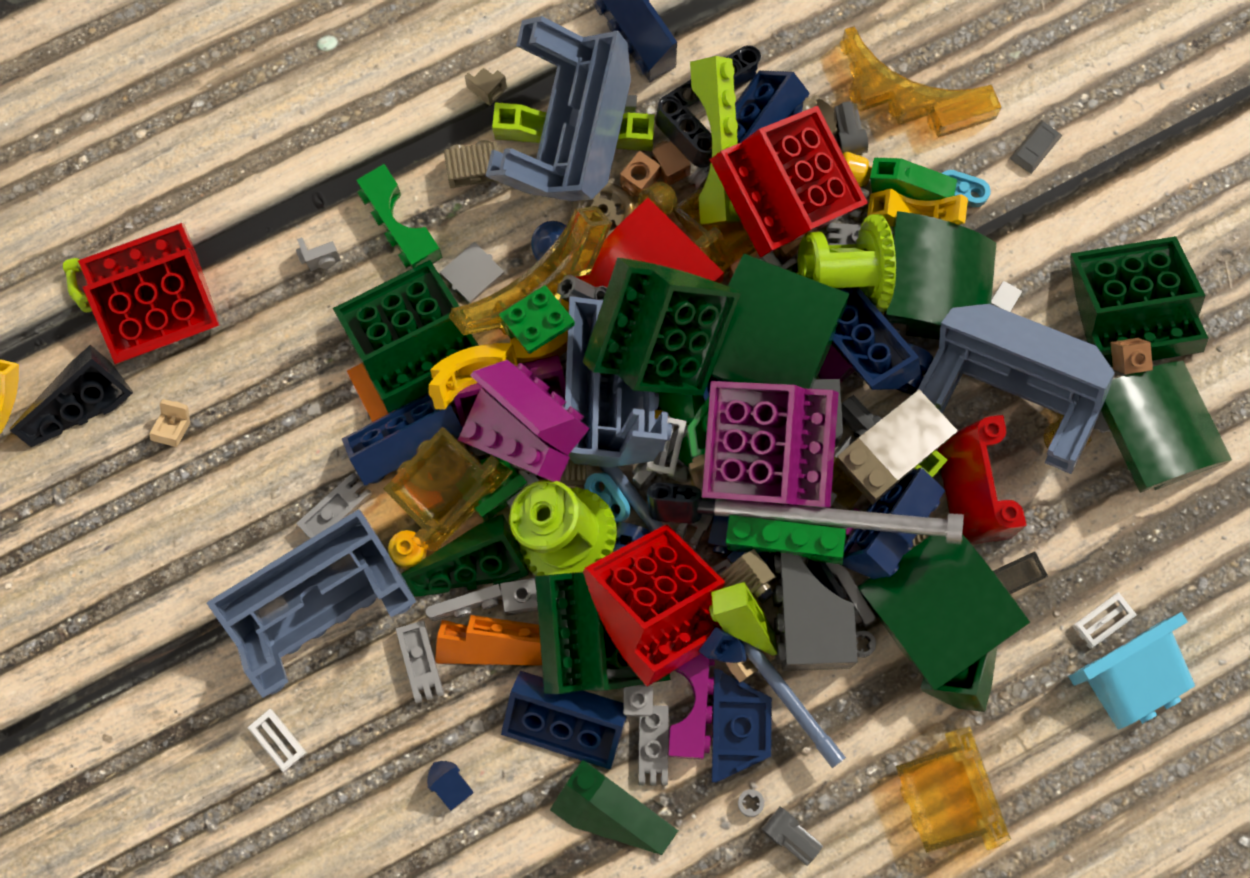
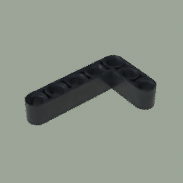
M743 46L725 57L731 58L733 62L734 90L752 80L756 75L761 53L754 46ZM690 79L659 100L655 124L694 166L705 168L711 164L709 159L712 158V134L695 117L705 108L699 97L692 90Z

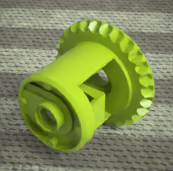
M872 214L863 220V223L860 225L861 229L858 231L856 244L828 245L826 237L822 232H808L802 237L797 261L799 275L833 288L859 287L881 313L888 309L895 287L896 255L890 226L882 215Z
M540 480L525 487L516 496L509 514L511 531L520 543V551L524 557L523 561L535 576L583 572L585 567L611 554L614 550L617 535L614 515L608 504L600 496L588 489L569 488L559 481Z

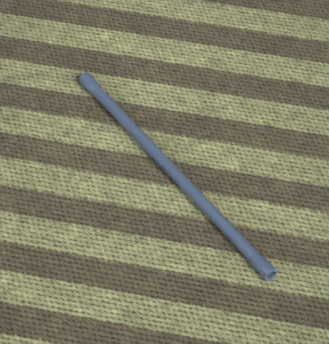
M618 466L600 467L603 472L613 479L629 504L651 532L664 526L661 521L650 518L648 504ZM742 641L747 657L812 739L817 750L831 768L837 766L846 758L841 750L825 734L763 652Z

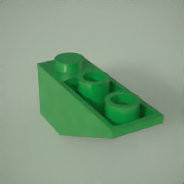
M874 157L870 175L872 193L892 189L905 197L922 201H933L955 196L957 179L902 158Z

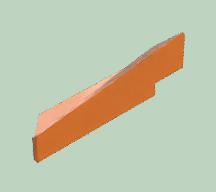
M475 615L470 616L468 626L442 620L437 635L435 662L438 664L542 665L539 624Z

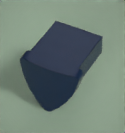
M715 627L699 650L706 658L716 659L721 662L742 663L746 661L742 640L724 632L722 628Z
M437 761L432 764L429 770L427 787L431 792L435 791L449 810L452 811L471 796L474 791L459 773L460 769L456 764L449 761Z

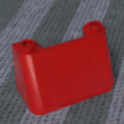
M1003 415L989 416L958 430L957 433L937 449L947 459L941 468L949 514L963 515L962 534L971 545L1012 539L1027 526L1024 511L1018 502L1013 500L998 501L987 446L999 444L1005 438L1006 425Z

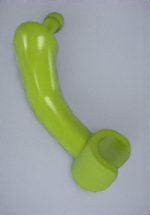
M72 258L63 262V270L66 274L67 290L70 297L83 312H92L85 293L79 289L77 284L76 272L82 271L78 262L80 259Z

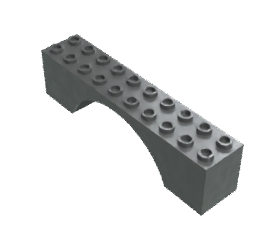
M840 379L815 380L812 389L839 392L835 436L836 448L843 435ZM775 552L776 556H774V561L771 562V572L777 578V585L773 589V606L778 607L779 614H777V618H774L775 635H780L776 663L781 664L782 671L851 669L858 662L854 603L840 598L823 586L807 568L801 556Z

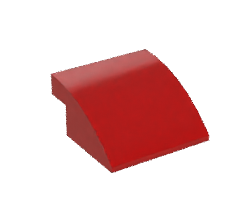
M818 106L760 128L741 143L721 150L709 159L760 258L802 238L806 233L814 232L868 204Z
M646 198L611 232L575 276L594 287L605 286L607 288L617 257L670 267L717 283L723 281L724 272L649 198Z
M179 223L78 260L88 284L83 286V290L114 364L220 326L207 282L185 223Z
M667 524L588 565L583 570L590 595L610 638L632 670L647 687L700 655V648L715 627L722 628L718 621H713L709 605L713 604L711 592L722 589L725 581Z

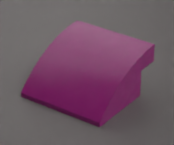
M711 381L702 497L830 508L839 392L824 389H804L796 385Z

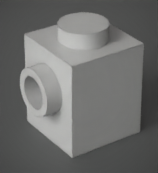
M534 578L500 584L506 616L538 611L536 582Z

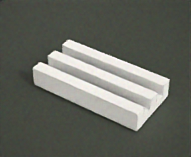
M668 417V423L672 425V433L674 425L679 426L670 468L665 467L670 441H666L659 465L654 464V461L648 462L646 471H656L659 474L665 473L668 476L674 477L686 421Z
M1118 592L1072 625V627L1080 633L1079 636L1087 642L1086 645L1091 649L1134 618L1136 613ZM1118 601L1120 605L1087 630L1083 627L1084 624ZM1125 610L1126 616L1093 639L1090 636L1098 628Z
M269 709L248 727L249 731L284 773L292 765H295L301 757L308 754L272 709ZM268 718L273 721L297 751L295 755L292 754L266 720ZM260 725L289 759L285 763L257 729Z

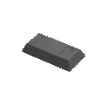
M1041 120L1010 159L1032 174L1063 135Z

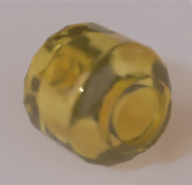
M662 181L651 184L638 195V206L646 198H649L666 216L671 214L677 206L675 191Z

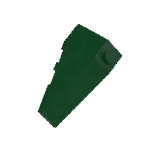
M502 514L476 525L423 559L419 564L407 569L401 575L414 597L448 593L453 588L467 587V590L477 589V585L491 583L501 586L500 584L513 582L529 575V571L523 561L524 557L520 551L519 543Z
M997 647L935 691L927 684L924 678L920 689L957 709L985 712L992 688Z
M582 760L550 808V811L574 828L659 855H663L679 831L584 760Z

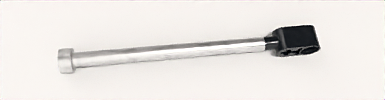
M655 483L647 489L648 514L650 518L656 521L692 524L698 522L702 514L726 517L735 515L801 524L946 537V543L961 544L963 515L948 513V519L704 498L701 495V490L696 486L672 483Z

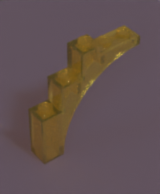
M855 26L844 29L840 48L843 55H847L850 61L849 68L853 82L849 89V95L852 103H857L860 112L888 103L889 112L892 117L896 118L898 125L927 116L928 125L931 130L935 131L937 138L997 118L1002 107L992 84L974 89L949 90L929 87L911 81L892 71L877 59L864 44Z
M597 206L575 209L557 241L526 273L488 297L471 304L452 308L449 318L463 335L500 329L504 335H507L499 314L544 285L548 287L559 301L561 295L557 293V289L564 276L572 275L577 277L590 274L612 222Z

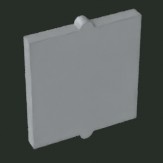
M473 242L442 269L440 274L452 285L453 291H458L471 304L505 272L492 260L491 254L487 255L476 242Z

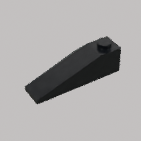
M89 345L53 380L10 427V431L27 445L34 447L62 434L64 430L77 424L83 425L90 418L102 413L105 415L112 412L132 395L133 391L113 364L93 346Z

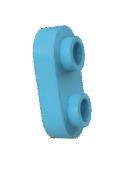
M947 170L942 173L957 179L955 196L962 194L967 197L968 206L980 207L987 202L991 190L989 184L983 179L955 170ZM971 192L978 193L979 197H973Z
M595 473L586 479L584 488L596 493L608 504L616 522H624L629 517L630 505L613 479L606 473ZM600 482L605 486L604 491H601L599 488ZM616 504L620 507L619 514L615 512Z

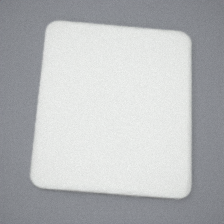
M1003 281L991 303L1010 312L1022 291Z

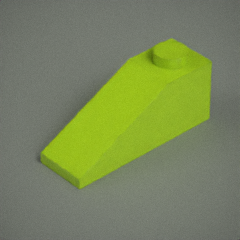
M745 582L711 592L713 604L709 605L710 614L714 622H719L724 632L772 656L778 654L775 631Z

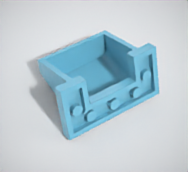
M1182 612L1169 617L1107 655L1075 671L1068 677L1074 686L1088 681L1117 729L1127 727L1138 720L1141 723H1145L1157 716L1156 709L1163 705L1168 709L1181 702L1179 696L1196 686L1172 632L1188 623Z

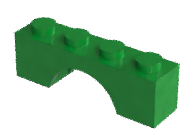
M385 164L357 179L360 188L357 191L358 196L364 205L369 203L373 211L370 214L378 226L383 224L387 230L384 235L391 247L397 245L401 252L398 254V257L405 268L411 267L412 269L428 260L433 264L443 258L439 246L426 227H406L397 222L393 217V210L401 196V192Z
M730 515L726 545L728 551L748 553L755 549L757 553L782 552L803 556L816 562L843 565L846 529Z

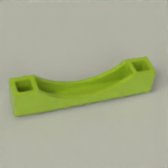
M712 56L690 62L692 90L699 97L705 108L711 127L712 157L721 150L738 144L733 62L731 58ZM711 164L705 186L699 196L700 224L723 225L741 222Z
M495 103L492 126L495 140L540 143L547 112L532 109L521 104ZM624 113L616 149L652 151L655 114Z

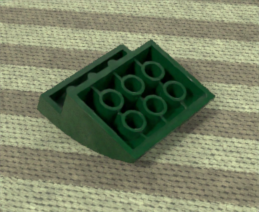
M897 211L892 232L896 255V279L893 297L888 309L884 312V317L890 323L906 324V336L940 340L941 322L952 308L991 304L997 243L974 230L949 221Z
M1176 236L1070 254L1075 296L1086 340L1088 343L1097 346L1110 367H1113L1111 342L1139 338L1150 342L1152 361L1205 351L1209 338L1199 319V315L1206 295Z
M743 254L728 287L741 292L711 377L724 382L784 384L812 389L832 346L835 330L846 307L849 293Z
M617 257L583 363L593 373L617 374L634 391L704 395L741 292L715 281L670 267Z
M430 260L333 308L347 338L388 413L429 393V384L433 380L430 370L438 362L461 350L479 346L470 332L462 309Z
M1184 361L1153 366V370L1127 374L1112 380L1101 412L1140 493L1152 488L1158 490L1232 461Z
M963 534L961 544L946 543V537L929 535L903 555L898 563V570L892 576L877 579L868 578L857 586L902 653L913 662L927 684L934 691L1031 623L999 578Z
M572 572L535 576L544 693L561 694L580 690L606 691L643 685L642 680L636 675L617 649L601 621L590 595L584 573ZM670 673L656 682L671 680Z

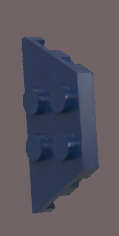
M714 669L712 783L721 781L771 757L772 697L751 688L744 682H739L720 669Z

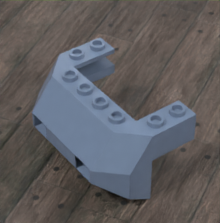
M543 16L522 20L516 46L558 67L536 159L512 148L504 149V153L492 150L486 177L530 195L567 201L592 200L608 183L631 83L628 43L619 31L582 37Z
M570 296L569 314L574 319L575 325L568 329L565 408L568 409L571 406L584 417L581 422L589 430L568 456L574 464L600 467H616L654 461L659 452L663 451L666 441H670L672 434V425L668 423V412H662L659 418L655 419V410H657L659 405V393L634 391L617 374H607L606 376L600 375V373H593L583 363L603 300Z
M982 304L952 308L943 319L940 328L939 349L918 390L920 389L943 414L962 375L965 374L1064 415L1048 448L1045 464L1072 474L1096 424L1115 372L1097 346L994 305Z
M358 509L206 602V604L237 646L244 673L261 697L264 698L268 694L277 693L288 683L281 657L286 654L295 653L301 648L302 644L310 639L321 637L334 624L343 623L355 611L372 605L376 598L382 599L391 618L396 614L399 615L407 612L412 604L416 603V600L365 515Z

